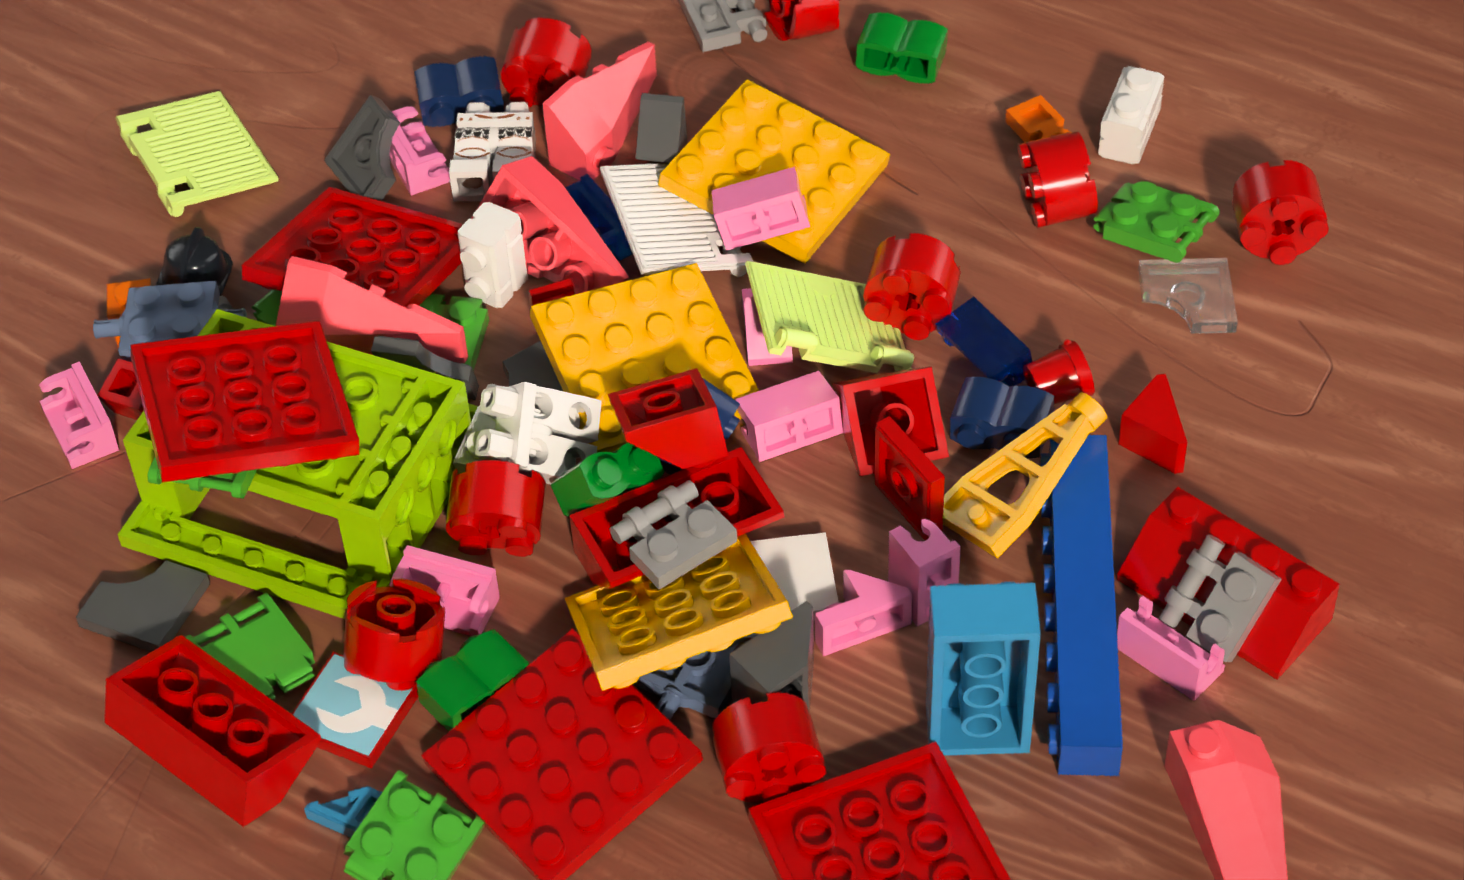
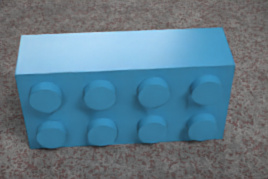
M1002 582L999 584L980 585L953 583L946 586H930L926 685L928 744L937 742L944 756L1030 753L1041 635L1035 583Z

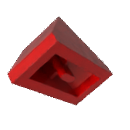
M1166 373L1157 374L1122 413L1118 445L1174 474L1183 473L1188 442Z

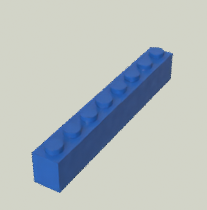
M1088 435L1040 509L1041 518L1050 519V526H1042V555H1051V564L1043 565V593H1052V603H1045L1044 632H1053L1054 642H1046L1045 670L1046 672H1055V683H1047L1046 694L1047 713H1056V724L1048 725V754L1057 755L1058 775L1119 776L1123 740L1107 435ZM1050 439L1049 453H1040L1039 466H1044L1050 460L1059 446L1057 442Z

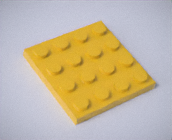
M747 79L660 173L658 186L713 214L712 190L795 167L799 178L801 194H804L810 227L766 239L763 242L805 264L887 167L890 153Z
M697 263L531 306L530 318L563 392L602 400L598 441L587 443L597 446V453L614 452L628 443L609 402V393L698 368L702 378L734 400L759 391ZM736 410L734 416L741 420L742 418ZM579 412V427L583 429L587 422L586 412Z
M746 534L738 536L736 543L660 590L646 575H643L611 589L597 585L564 598L602 691L611 687L616 689L628 687L634 684L640 676L658 669L671 670L685 663L687 658L705 651L717 652L731 646L736 639L752 633L764 634L778 628L781 622L793 618L787 599Z

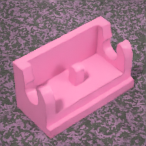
M408 106L391 111L400 121V124L392 139L389 153L390 161L410 195L412 196L450 182L449 167L445 164L446 158L443 153L437 151L426 133L423 123L420 121L410 123L407 126H400L405 119L418 115L416 109Z
M795 167L712 190L713 214L726 251L810 227L804 194H801L799 178Z
M80 361L71 364L72 368L49 376L39 384L42 392H49L54 388L63 387L59 393L49 395L41 400L40 404L72 469L119 451L110 419Z
M820 371L735 399L740 403L737 411L746 423V426L741 427V431L755 452L759 462L843 433L839 396Z
M927 519L921 520V529L923 533L929 536V539L923 542L915 541L911 537V533L902 526L889 531L888 582L909 588L912 593V621L916 626L929 621L930 586H946L959 582L960 545L955 540L950 542L938 526Z
M407 545L403 551L404 556L396 568L389 586H392L393 579H407L429 586L440 595V605L442 607L445 606L444 629L469 636L482 634L500 599L496 570Z
M1142 596L1139 600L1137 613L1127 607L1119 615L1117 630L1118 650L1195 701L1224 671V649L1217 644H1213L1210 653H1208L1152 615L1153 602Z

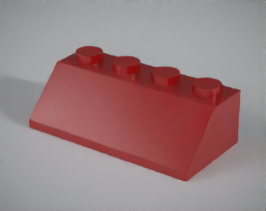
M739 447L729 451V456L717 459L707 467H689L569 516L573 548L576 556L593 584L611 589L645 574L630 560L629 547L638 543V541L632 536L618 544L610 533V527L622 521L623 514L637 506L642 509L658 499V493L670 485L678 487L688 480L692 481L698 490L699 496L686 504L693 509L708 500L737 529V537L784 518V510L743 448ZM667 515L652 524V526L659 530L673 520Z
M1177 486L1149 515L1117 573V580L1164 609L1167 605L1164 598L1172 586H1178L1190 566L1186 562L1193 549H1200L1208 534L1225 543L1216 559L1224 565H1228L1234 553H1243L1282 580L1237 655L1278 680L1332 620L1340 584ZM1206 576L1194 597L1205 603L1217 581ZM1184 613L1181 618L1182 621L1190 626L1195 621L1187 613Z
M179 635L106 678L104 723L242 827H245L281 803L320 743L321 735L183 635Z

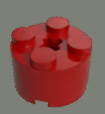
M768 0L771 11L764 12L771 31L781 41L801 39L836 31L839 28V0Z
M533 18L525 21L524 27L516 28L513 31L501 70V80L503 86L510 94V101L526 102L528 108L533 105L543 106V103L569 79L576 76L585 79L592 55L588 40L582 34L579 39L570 32V25L551 18Z
M1078 131L1017 145L1021 166L1023 169H1027V173L1020 174L1021 186L1026 199L1034 198L1035 203L1031 204V211L1036 228L1083 218L1097 213L1098 198L1095 179L1090 180L1087 166L1091 165L1084 140Z
M1283 160L1284 165L1270 167L1269 162L1255 165L1244 172L1237 179L1233 187L1232 207L1242 245L1253 255L1271 259L1272 263L1276 265H1286L1293 262L1297 255L1311 249L1329 231L1316 175L1306 165L1293 160Z
M910 233L908 239L895 240V235L885 239L875 251L864 289V314L872 321L884 322V325H892L893 329L895 327L898 328L901 333H904L910 339L923 340L929 336L930 332L939 329L948 321L960 279V266L957 267L954 261L955 254L950 247L934 237L920 233Z
M481 460L467 463L465 472L459 474L458 469H455L451 476L446 532L450 537L459 542V551L468 555H483L487 552V548L505 549L508 554L518 557H526L533 554L534 545L538 543L541 537L546 488L544 478L533 470L532 477L530 478L519 473L520 465L497 460Z
M393 579L392 586L376 588L377 580L364 583L354 589L347 599L343 651L344 668L352 674L385 682L393 690H409L415 686L416 680L424 674L431 663L441 661L445 606L442 607L440 605L441 597L434 589L416 581Z
M781 692L766 693L768 701L751 704L750 697L731 704L716 717L712 727L714 734L713 743L725 790L729 797L746 802L764 803L809 787L826 774V767L811 714L806 702L795 695Z

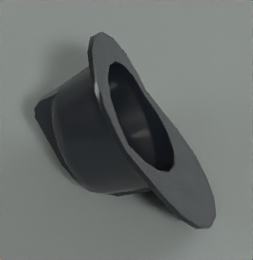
M195 227L191 234L181 236L167 246L164 254L163 268L155 286L216 281L220 296H222L232 272L233 262L230 255L220 249L216 241L209 236H205L201 227Z

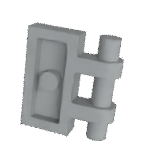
M679 0L702 52L740 44L741 32L743 31L751 35L756 42L763 41L768 35L765 28L766 19L763 13L755 8V0ZM730 9H734L737 12L732 13Z
M690 480L678 487L670 485L658 493V499L642 509L637 506L623 514L622 521L610 527V533L618 544L632 536L638 541V543L629 547L630 560L659 590L737 542V529L708 500L693 509L686 504L699 496L695 484ZM667 515L673 520L659 530L652 526V524Z
M1208 534L1200 549H1193L1186 562L1190 566L1178 586H1172L1164 598L1167 605L1159 619L1165 624L1176 628L1184 613H1187L1195 621L1186 636L1209 652L1212 645L1217 644L1224 649L1223 661L1227 663L1234 660L1282 579L1243 553H1234L1227 566L1216 559L1225 543ZM1209 576L1217 581V584L1206 602L1203 603L1194 596L1205 577Z

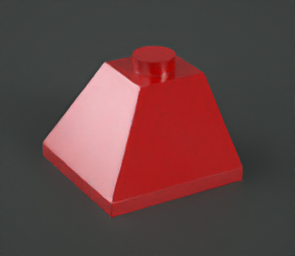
M931 366L874 374L832 383L833 390L840 400L843 435L859 476L875 473V427L878 421L888 416L900 426L930 461L949 457Z
M698 368L608 394L609 402L626 442L681 469L707 467L717 459L729 456L717 406Z

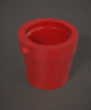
M1066 339L1063 344L1059 345L1058 349L1023 367L1027 386L1035 387L1054 395V404L1073 400L1080 392L1086 393L1089 396L1094 395L1095 387L1090 367L1084 353L1075 341Z

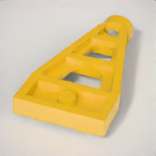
M1080 392L1068 405H1062L966 473L944 494L943 525L998 559L1031 525L1089 433L1094 432L1107 419L1104 409L1091 396ZM1049 439L1059 444L1050 460L1042 467L1025 458L1027 454ZM1017 470L1029 477L1028 485L1020 497L1011 504H1006L987 492L991 484L1008 472Z

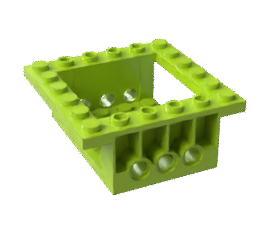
M216 309L198 336L274 326ZM327 342L359 438V455L257 469L248 491L337 518L348 563L347 570L189 520L210 488L204 487L199 492L190 490L188 484L170 481L162 482L161 484L148 482V470L155 457V452L145 412L143 411L123 439L141 501L117 534L122 547L165 561L167 560L263 593L267 592L269 595L345 619L347 599L354 589L364 583L376 580V588L389 586L391 578L404 556L403 551L406 546L409 545L416 548L422 546L449 501L451 476L455 470L453 461L478 406L468 403L465 382Z

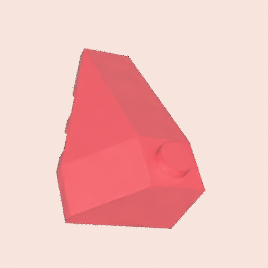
M646 42L619 55L612 66L607 67L600 64L594 67L592 75L585 79L580 76L569 79L543 103L550 166L589 185L601 174L600 166L612 165L640 110L642 93L649 92L657 76L655 44Z
M533 156L502 165L478 208L483 202H491L519 215L526 267L528 269L527 274L538 279L544 277L552 282L571 278L576 294L622 283L629 279V275L563 184Z
M291 256L288 261L276 326L320 321L327 342L373 355L371 350L374 337L385 336L418 340L425 349L453 362L465 363L468 359L463 326L416 304L408 305L405 308L384 297L386 290L373 284L367 290L345 280L347 272L335 266Z
M1220 720L1170 731L1164 766L1214 879L1288 880L1280 778L1261 737Z

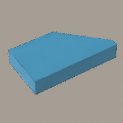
M369 786L348 791L349 796L322 804H319L318 800L310 802L304 808L307 819L351 838L382 792Z

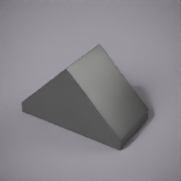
M642 93L635 159L670 163L688 144L684 97Z

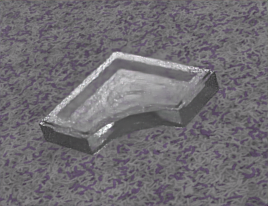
M1227 258L1182 259L1178 263L1166 259L1139 260L1138 274L1142 302L1160 304L1176 311L1187 322L1191 334L1236 333L1238 320Z

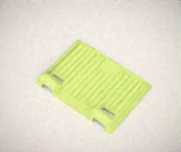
M221 91L116 116L122 139L134 156L139 157L157 186L158 197L172 216L178 217L182 215L184 206L279 181L278 176ZM149 123L153 129L138 133L137 126ZM187 182L190 190L179 193L175 192V185Z
M746 261L745 266L769 354L781 356L786 347L790 346L799 348L802 360L878 373L883 364L893 365L895 371L912 369L914 354L910 350H906L900 330L896 327L893 329L892 325H884V322L872 321L864 314V289L866 284Z

